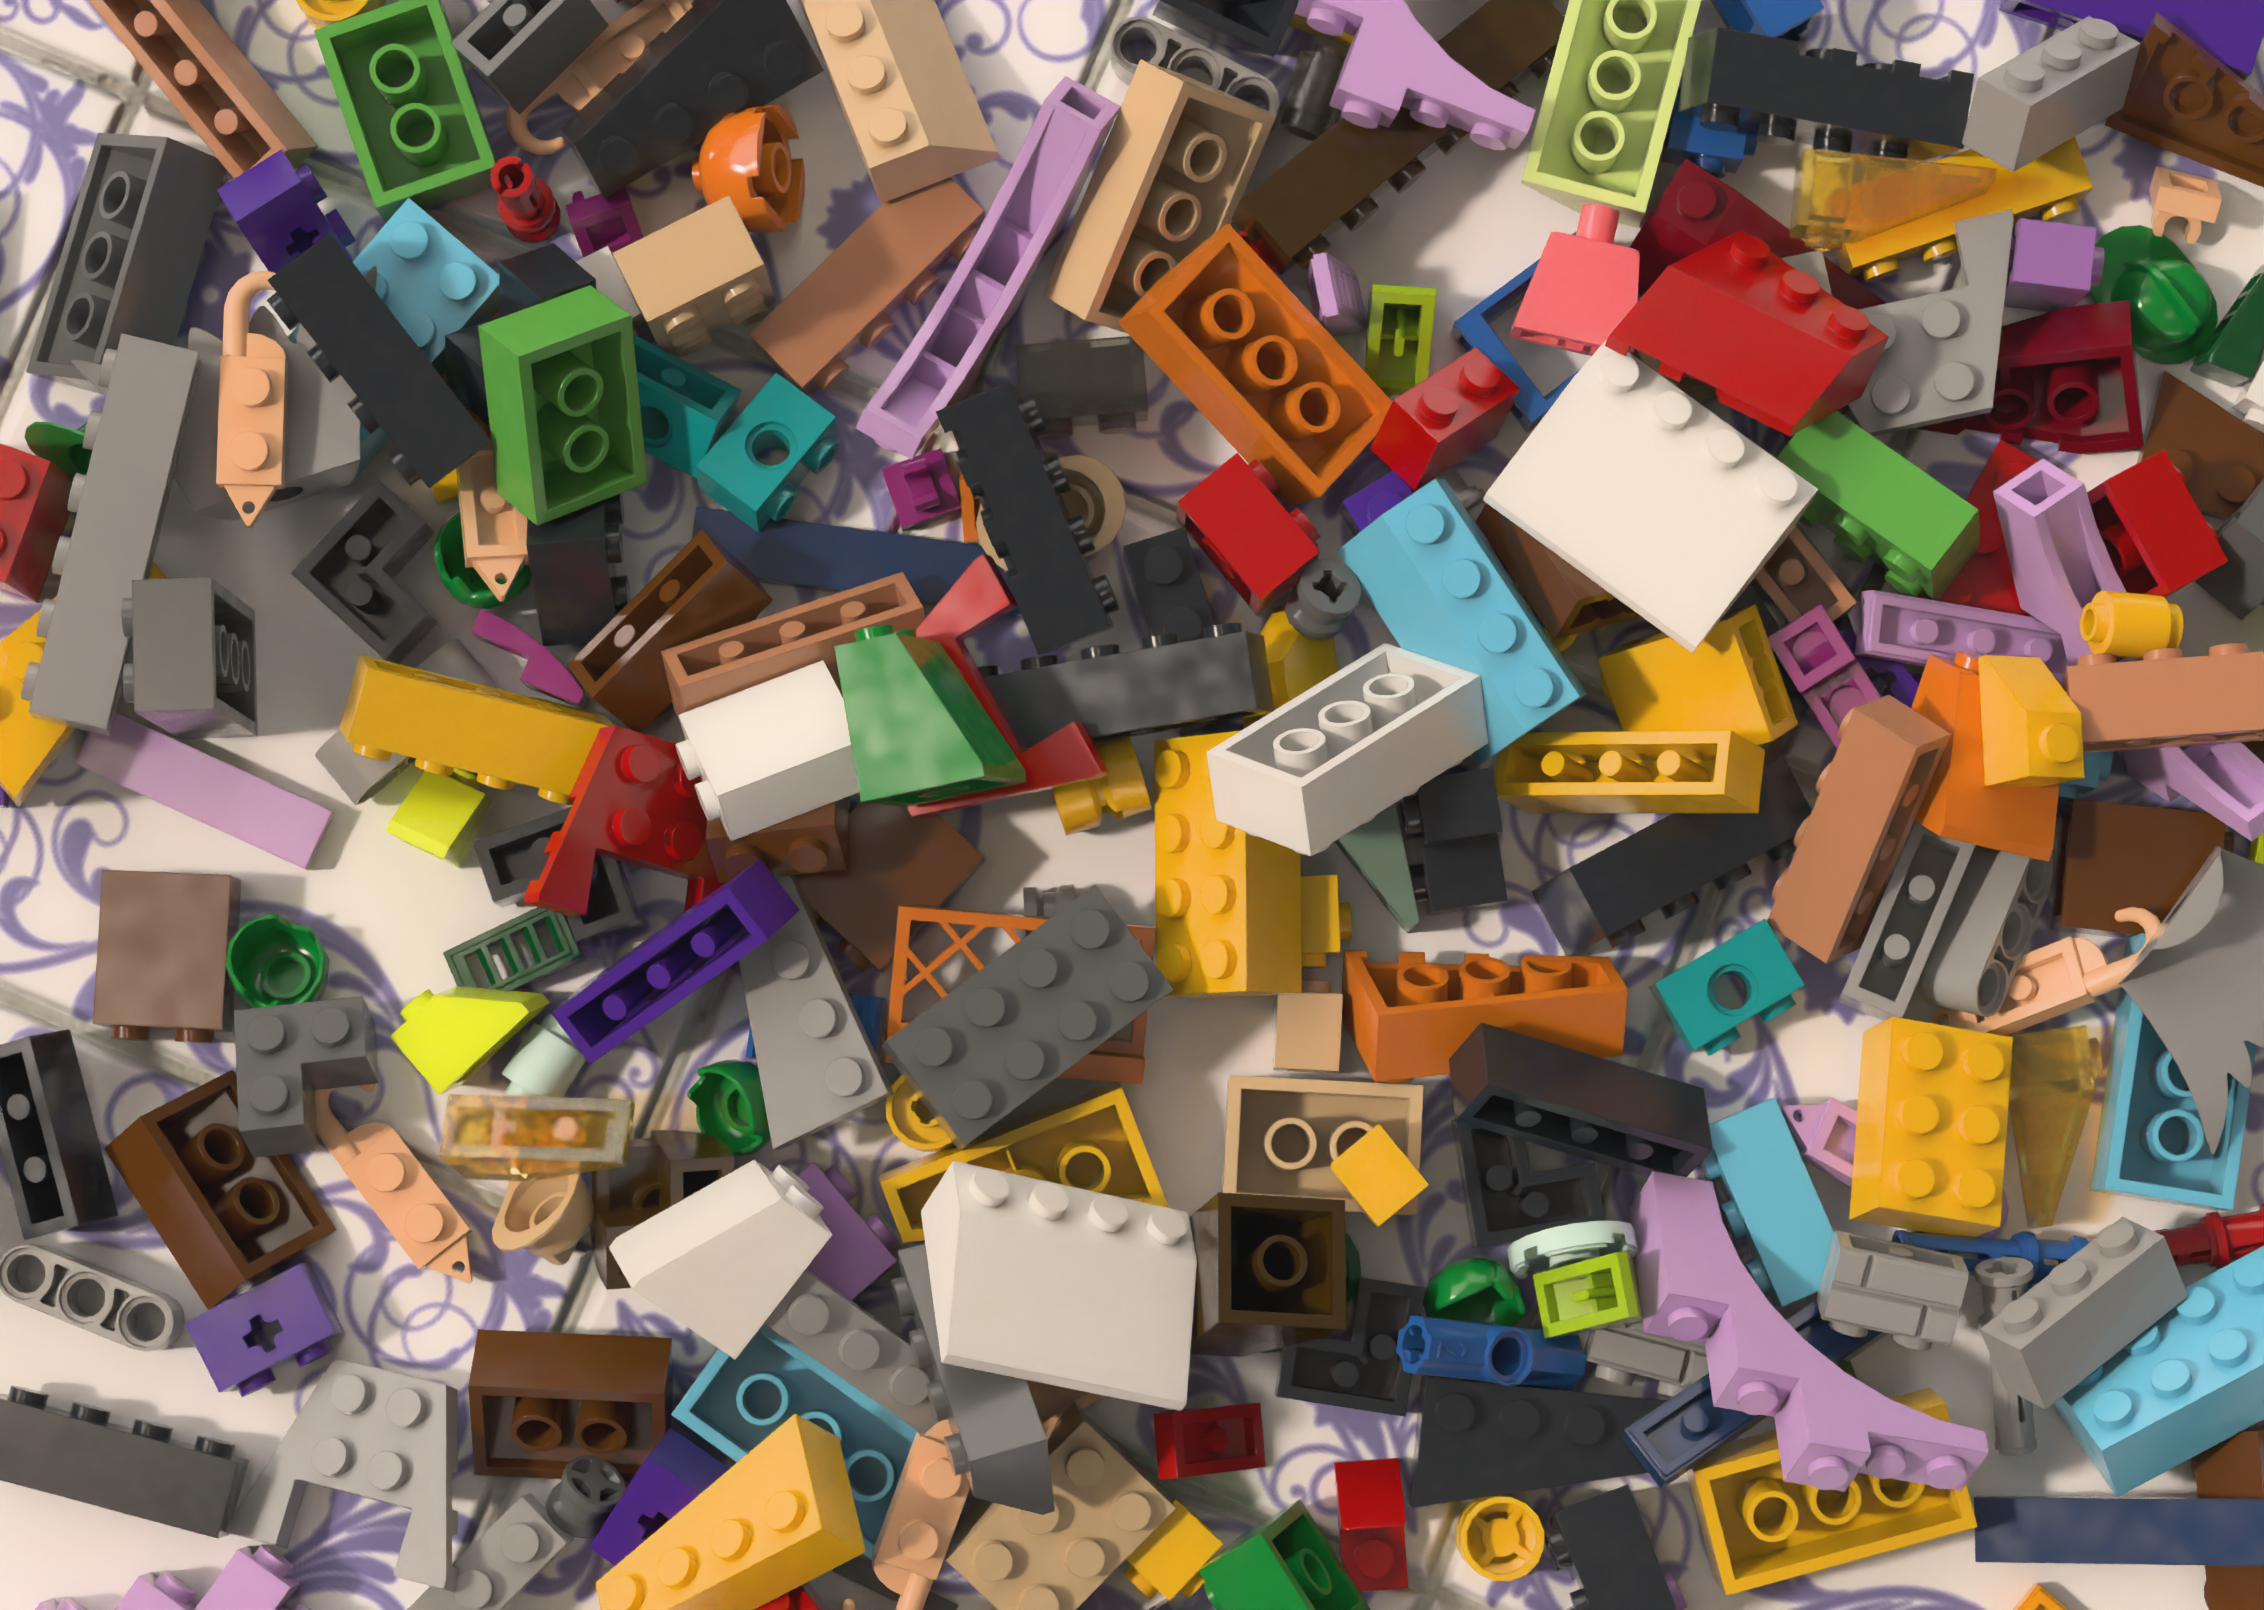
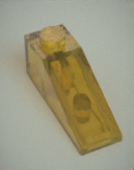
M1804 149L1796 162L1789 237L1805 239V246L1811 249L1823 251L1841 250L1844 243L1853 244L1986 194L1996 181L1997 168Z
M2086 1025L2008 1036L2013 1037L2009 1108L2028 1228L2048 1227L2053 1224L2096 1090L2094 1076L2102 1075L2100 1046L2096 1037L2088 1038Z
M449 1094L439 1157L465 1179L532 1181L624 1167L627 1163L635 1103L632 1100Z

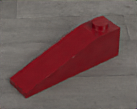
M1685 159L1629 247L1638 250L1640 254L1639 297L1646 293L1669 265L1740 230L1764 241L1769 246L1770 251L1779 258L1817 250L1743 194L1688 159ZM1824 256L1833 297L1844 305L1857 310L1886 304L1884 300Z
M2129 300L2064 307L2002 326L1991 412L1913 429L1958 435L1965 429L1999 434V440L2021 445L2022 438L2058 443V451L2075 454L2143 448L2136 354Z

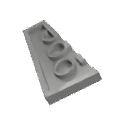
M795 875L775 878L799 908V911L767 941L739 960L771 1142L774 1150L788 1147L894 1095Z

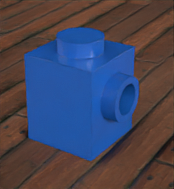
M1678 87L1664 140L1661 162L1682 165L1685 159H1688L1718 179L1724 178L1726 172L1736 173L1743 161L1744 155L1754 156L1758 141L1756 139L1757 132L1738 127L1737 131L1722 132L1700 126V117L1678 112L1681 87Z

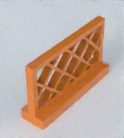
M898 904L888 1020L884 1042L912 1022L902 1020L904 995L924 978H926L941 998L948 995L931 972L959 949L963 951L978 971L985 967L966 945L984 928H1003L1016 944L1022 939L1013 929L1034 931L1051 917ZM911 920L938 922L954 942L927 965H924L909 947ZM949 923L973 926L962 936H959ZM1125 924L1136 940H1140V945L1153 961L1156 928L1154 926ZM908 957L919 971L905 982ZM1148 1009L1132 1021L1130 1040L1107 1039L1058 1077L1143 1085L1145 1069L1144 1045ZM883 1050L885 1062L893 1063L889 1056L886 1054V1052Z

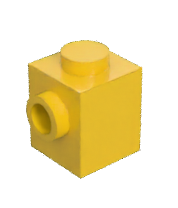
M1338 875L1301 876L1302 969L1326 968V956H1338L1341 952L1340 941L1352 940L1350 902L1339 903Z
M1176 1496L1171 1500L1176 1509L1126 1558L1130 1566L1123 1574L1150 1600L1158 1592L1169 1601L1179 1591L1187 1599L1191 1597L1205 1581L1199 1570L1207 1564L1206 1562L1223 1545L1222 1540Z

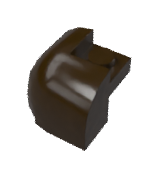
M651 1130V1138L592 1142L594 1219L590 1225V1235L595 1265L600 1279L607 1290L631 1288L609 1249L615 1238L733 1172L734 1155L724 1142L706 1134L680 1130Z

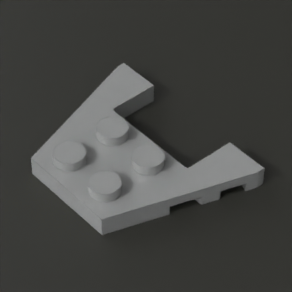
M2012 209L1954 222L1953 228L1966 287L1858 309L1866 315L1873 326L1889 336L1862 397L1845 406L1855 424L1872 436L1991 412L2014 221ZM1822 250L1781 258L1796 270L1814 277L1820 287L1832 295Z
M334 1358L229 1521L226 1532L288 1549L307 1484L411 1509L412 1512L393 1576L455 1593L458 1584V1568L452 1566V1536L458 1535V1511L452 1509V1472H458V1390L445 1384Z

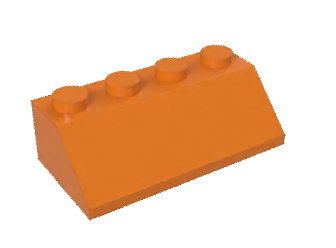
M1230 224L1220 228L1163 275L1118 322L1248 463L1257 459L1267 469L1279 486L1275 493L1288 507L1321 497L1377 435L1392 404L1388 396Z

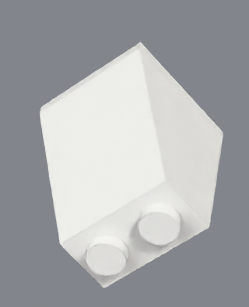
M754 1159L619 1235L609 1246V1249L634 1291L736 1360L833 1234L819 1216L824 1207L807 1193L810 1187L802 1179L780 1164L772 1172Z

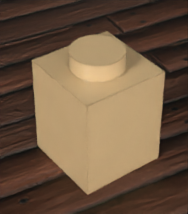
M1302 980L1301 994L1277 995L1273 1070L1332 1074L1339 1072L1343 994L1329 993V982Z

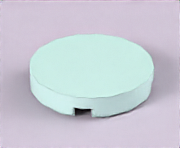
M1590 1221L1553 1227L1527 1235L1513 1242L1507 1249L1510 1270L1515 1277L1522 1280L1528 1277L1527 1270H1534V1273L1537 1274L1621 1251H1627L1634 1258L1639 1251L1634 1227L1630 1223L1621 1221Z

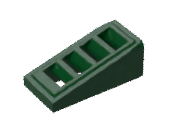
M2264 264L2252 275L2198 353L2190 368L2191 372L2230 387L2254 378L2264 350Z
M539 907L443 952L457 986L478 988L466 960L467 957L477 953L491 986L485 989L517 991L586 960L580 944L574 939L567 915ZM544 923L547 924L559 951L558 954L548 958L535 927ZM521 933L524 934L536 962L535 965L525 969L512 937ZM498 943L501 944L514 974L504 980L489 947Z

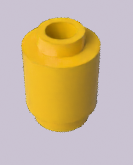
M2100 591L2094 596L2091 603H2087L2083 608L2080 618V632L2083 640L2088 642L2093 654L2109 653L2116 657L2143 659L2146 651L2179 647L2183 635V615L2176 603H2168L2161 595Z

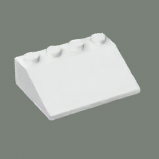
M1606 339L1554 402L1486 492L1483 501L1693 654L1792 532L1818 489L1634 355L1628 352L1624 356L1606 347Z
M952 1161L921 1210L941 1363L1181 1411L1187 1403L1197 1258L1188 1212Z

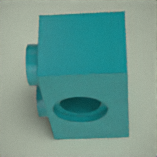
M633 334L644 451L663 461L667 466L681 470L697 479L696 466L728 429L742 390Z
M775 373L696 466L699 489L759 533L771 518L778 522L790 511L799 495V491L796 488L810 471L819 474L835 456L839 444L836 442L838 439L836 416L782 376ZM767 448H779L788 454L785 461L774 466L764 465L756 459L757 455Z
M1763 919L1648 988L1687 1053L1703 1046L1707 1055L1710 1056L1741 1038L1742 1036L1736 1026L1753 1015L1758 1014L1764 1024L1795 1006L1796 1002L1791 993L1805 984L1766 919ZM1721 974H1731L1738 977L1745 987V999L1738 1009L1724 1008L1714 997L1713 986Z

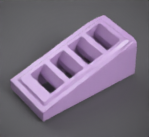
M1326 252L1313 255V259L1310 260L1306 280L1313 316L1333 338L1364 331L1367 326V319L1358 277L1354 270Z

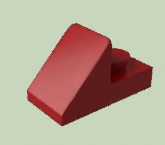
M1260 1403L1187 1408L1181 1411L1166 1410L1162 1413L1153 1414L1159 1479L1184 1478L1266 1467Z
M1399 1458L1334 1462L1340 1557L1343 1567L1359 1592L1409 1588L1404 1532L1406 1514Z

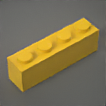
M2074 136L2014 172L1973 149H1969L1828 196L1821 206L1820 212L1840 268L1852 277L1862 274L1865 283L1899 272L1901 270L1900 261L1922 254L1924 262L1929 263L1957 253L1958 246L1953 228L1955 221L2012 209L2014 217L2013 226L2020 218L2028 219L2040 214L2043 221L2053 222L2080 210L2078 202L2085 198L2093 189Z
M359 654L339 729L347 742L354 743L352 751L368 758L389 761L391 753L416 758L414 765L427 772L451 776L453 769L458 768L478 773L476 780L493 788L512 791L514 790L515 783L539 788L538 795L544 799L564 805H573L574 802L569 799L570 793L600 728L614 725L605 714Z
M1731 730L1535 732L1526 734L1497 754L1494 779L1497 798L1527 813H1758L1765 750Z

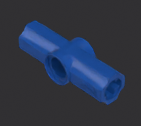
M1412 1315L1406 1326L1399 1330L1396 1353L1402 1361L1403 1371L1407 1373L1478 1380L1503 1386L1526 1385L1572 1390L1575 1382L1584 1376L1587 1353L1581 1347L1579 1335L1576 1334L1544 1338L1543 1330L1503 1326L1479 1320L1459 1321Z

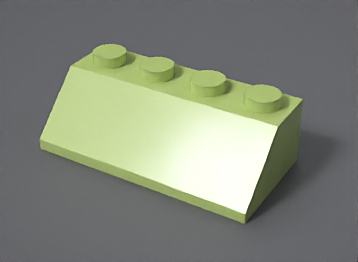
M1569 0L1524 168L1522 184L1581 213L1583 204H1597L1613 208L1620 212L1618 223L1635 228L1639 227L1647 209L1685 64L1688 38L1692 37L1701 0Z

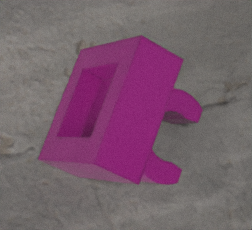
M626 186L606 198L598 194L585 199L580 190L573 193V203L565 205L583 258L606 246L609 247L612 254L644 238Z
M941 448L916 456L912 460L907 459L881 468L902 531L962 511Z

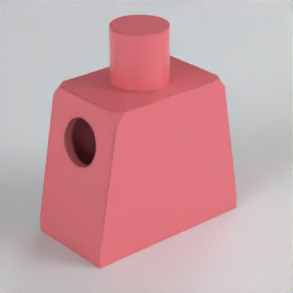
M1583 204L1576 236L1562 232L1550 233L1512 325L1509 338L1592 356L1638 302L1639 251L1613 244L1620 215L1619 211L1597 204ZM1631 347L1629 353L1633 355L1635 348Z

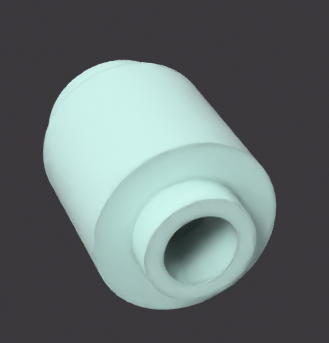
M547 1013L540 1026L535 1022L533 1023L501 1073L511 1080L505 1092L537 1112L544 1102L554 1108L557 1107L586 1061V1058L551 1013Z

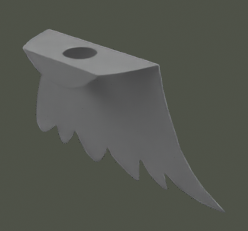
M373 266L364 275V278L376 291L377 266ZM265 306L258 307L250 320L249 333L261 334L275 340L284 349L289 362L284 489H277L263 510L267 511L349 485L357 475L360 466V420L347 405L357 395L340 375L330 383L308 355L307 351L314 347L316 343L305 328L300 325L296 342L292 344L276 317ZM192 327L188 336V349L198 351L202 363L174 480L184 493L194 512L218 519L238 520L241 519V516L227 490L219 488L216 484L220 356H222L223 341L206 330ZM71 360L72 364L81 374L106 396L108 388L98 386L101 364L83 360ZM246 505L244 512L246 514L253 513L255 505Z
M2216 846L2119 982L2120 986L2147 1017L2178 1065L2198 1109L2205 1137L2212 1154L2215 1153L2225 1123L2228 1100L2227 1073H2230L2244 1087L2250 1088L2252 1068L2244 1041H2249L2264 1049V864L2231 853L2220 846Z

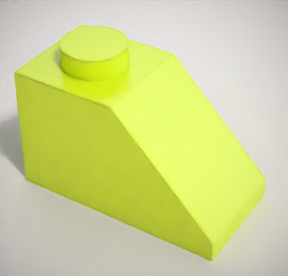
M454 768L451 776L424 771L391 818L385 831L406 844L461 868L493 799L479 791L482 783L476 780L477 776L465 770Z
M455 986L434 995L430 989H427L400 1012V1015L406 1022L390 1038L435 1091L441 1095L468 1080L545 1009L550 1002L542 993Z

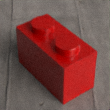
M1475 347L1395 398L1370 450L1416 491L1495 439L1521 388Z

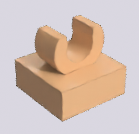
M2156 166L2149 188L2152 208L2154 210L2151 217L2153 233L2155 236L2162 237L2166 222L2172 217L2181 216L2188 220L2184 233L2186 243L2194 244L2201 235V221L2214 224L2216 222L2222 203L2218 180Z

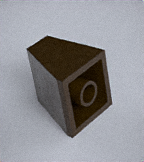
M1218 1192L1189 1217L1197 1258L1190 1354L1243 1357L1341 1333L1346 1330L1345 1200Z

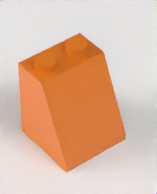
M1962 650L1957 651L1954 660L1929 654L1911 709L1949 732L1951 736L1915 821L1940 837L2049 862L2054 845L2059 784L2040 788L1985 786L1978 657L1981 656Z

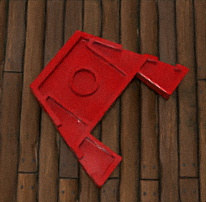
M982 554L971 563L916 629V635L918 638L941 643L1025 769L1027 782L907 807L912 817H926L997 801V799L1019 794L1035 793L1074 782L1095 780L1109 774L1081 722L1074 721L1024 752L1020 748L964 644L966 638L1018 607L1012 592L993 557L990 555Z
M616 725L600 728L570 793L569 799L574 803L561 831L553 832L544 850V853L549 856L539 879L530 881L525 892L524 904L569 916L586 914L595 854L687 879L688 885L684 912L725 884L718 881L706 841L707 818L695 789V784L702 781L700 777L688 780L676 750V743Z

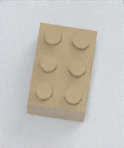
M729 195L612 253L659 348L669 353L676 351L678 357L687 356L707 346L712 341L710 333L730 323H733L735 329H739L760 320L769 313L766 305L776 301L765 265Z
M1229 1075L1227 1080L1222 1193L1345 1200V1213L1364 1214L1359 1208L1360 1204L1333 1173L1330 1165L1374 1126L1380 1124L1420 1173L1424 1085ZM1419 1194L1393 1215L1417 1216Z
M1075 1402L1045 1432L1055 1511L1041 1515L979 1499L957 1522L945 1555V1560L997 1610H1076L1176 1509L1165 1489Z

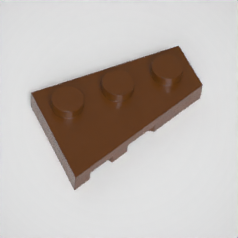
M2156 11L2140 44L2124 106L2121 110L2106 118L2105 126L2264 188V96Z

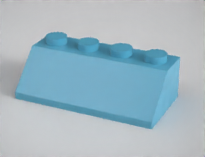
M1435 478L1379 516L1337 550L1347 567L1357 576L1361 588L1402 649L1481 675L1488 744L1472 753L1478 765L1489 760L1587 695V692L1445 479Z

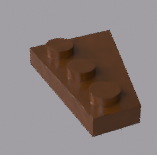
M2164 370L2160 373L2143 437L2144 447L2140 448L2137 463L2165 449L2173 465L2184 475L2188 491L2201 514L2226 521L2245 503L2264 479V434Z

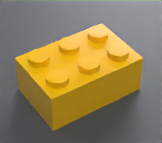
M1893 1016L1863 1032L1849 1220L1932 1234L1977 1237L2001 1226L2013 1037Z

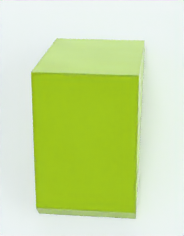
M1372 285L1368 300L1364 371L1388 398L1396 393L1402 395L1428 378L1437 296L1436 288Z
M1627 1251L1615 1252L1533 1274L1544 1338L1559 1337L1643 1321L1633 1258Z

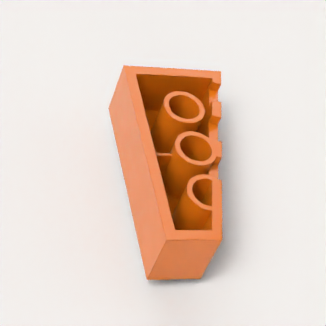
M1344 950L1342 1020L1374 1082L1405 1083L1419 1077L1450 1075L1449 1059L1481 1022L1600 1058L1623 1056L1628 988L1608 957L1524 955L1521 960V966L1508 965L1500 959L1489 957V954L1464 953V961L1461 964L1425 963V952L1399 951L1398 962H1367L1366 950Z

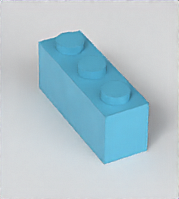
M1776 1098L1764 1100L1709 1124L1713 1150L1703 1159L1700 1166L1709 1181L1718 1178L1728 1200L1719 1205L1726 1226L1734 1240L1744 1237L1754 1261L1745 1264L1747 1271L1765 1297L1770 1296L1773 1305L1776 1307H1783L1818 1292L1823 1271L1826 1268L1827 1256L1834 1231Z

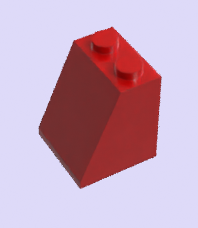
M0 444V590L38 603L54 560L59 538L63 535L71 514L67 507L74 478L49 460Z

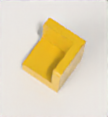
M1380 1124L1374 1126L1330 1165L1333 1173L1360 1204L1359 1208L1375 1227H1379L1429 1185Z

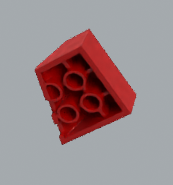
M1740 230L1669 265L1609 335L1605 346L1624 356L1633 347L1662 362L1657 372L1677 382H1680L1684 376L1701 380L1716 388V395L1720 403L1791 436L1862 397L1889 336L1873 326L1861 311L1844 305L1822 289L1814 277L1796 270L1771 252L1769 246L1764 241Z

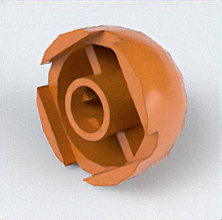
M779 104L746 108L726 115L709 130L701 144L699 156H696L692 163V180L696 191L704 195L708 205L729 195L748 232L769 233L789 230L786 223H797L801 216L805 196L803 159H791L788 140L799 139V136L787 110Z

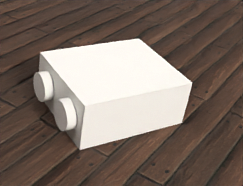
M823 660L678 715L685 736V741L675 744L682 767L688 780L700 777L702 782L695 784V789L708 821L720 818L730 841L859 793L843 697Z

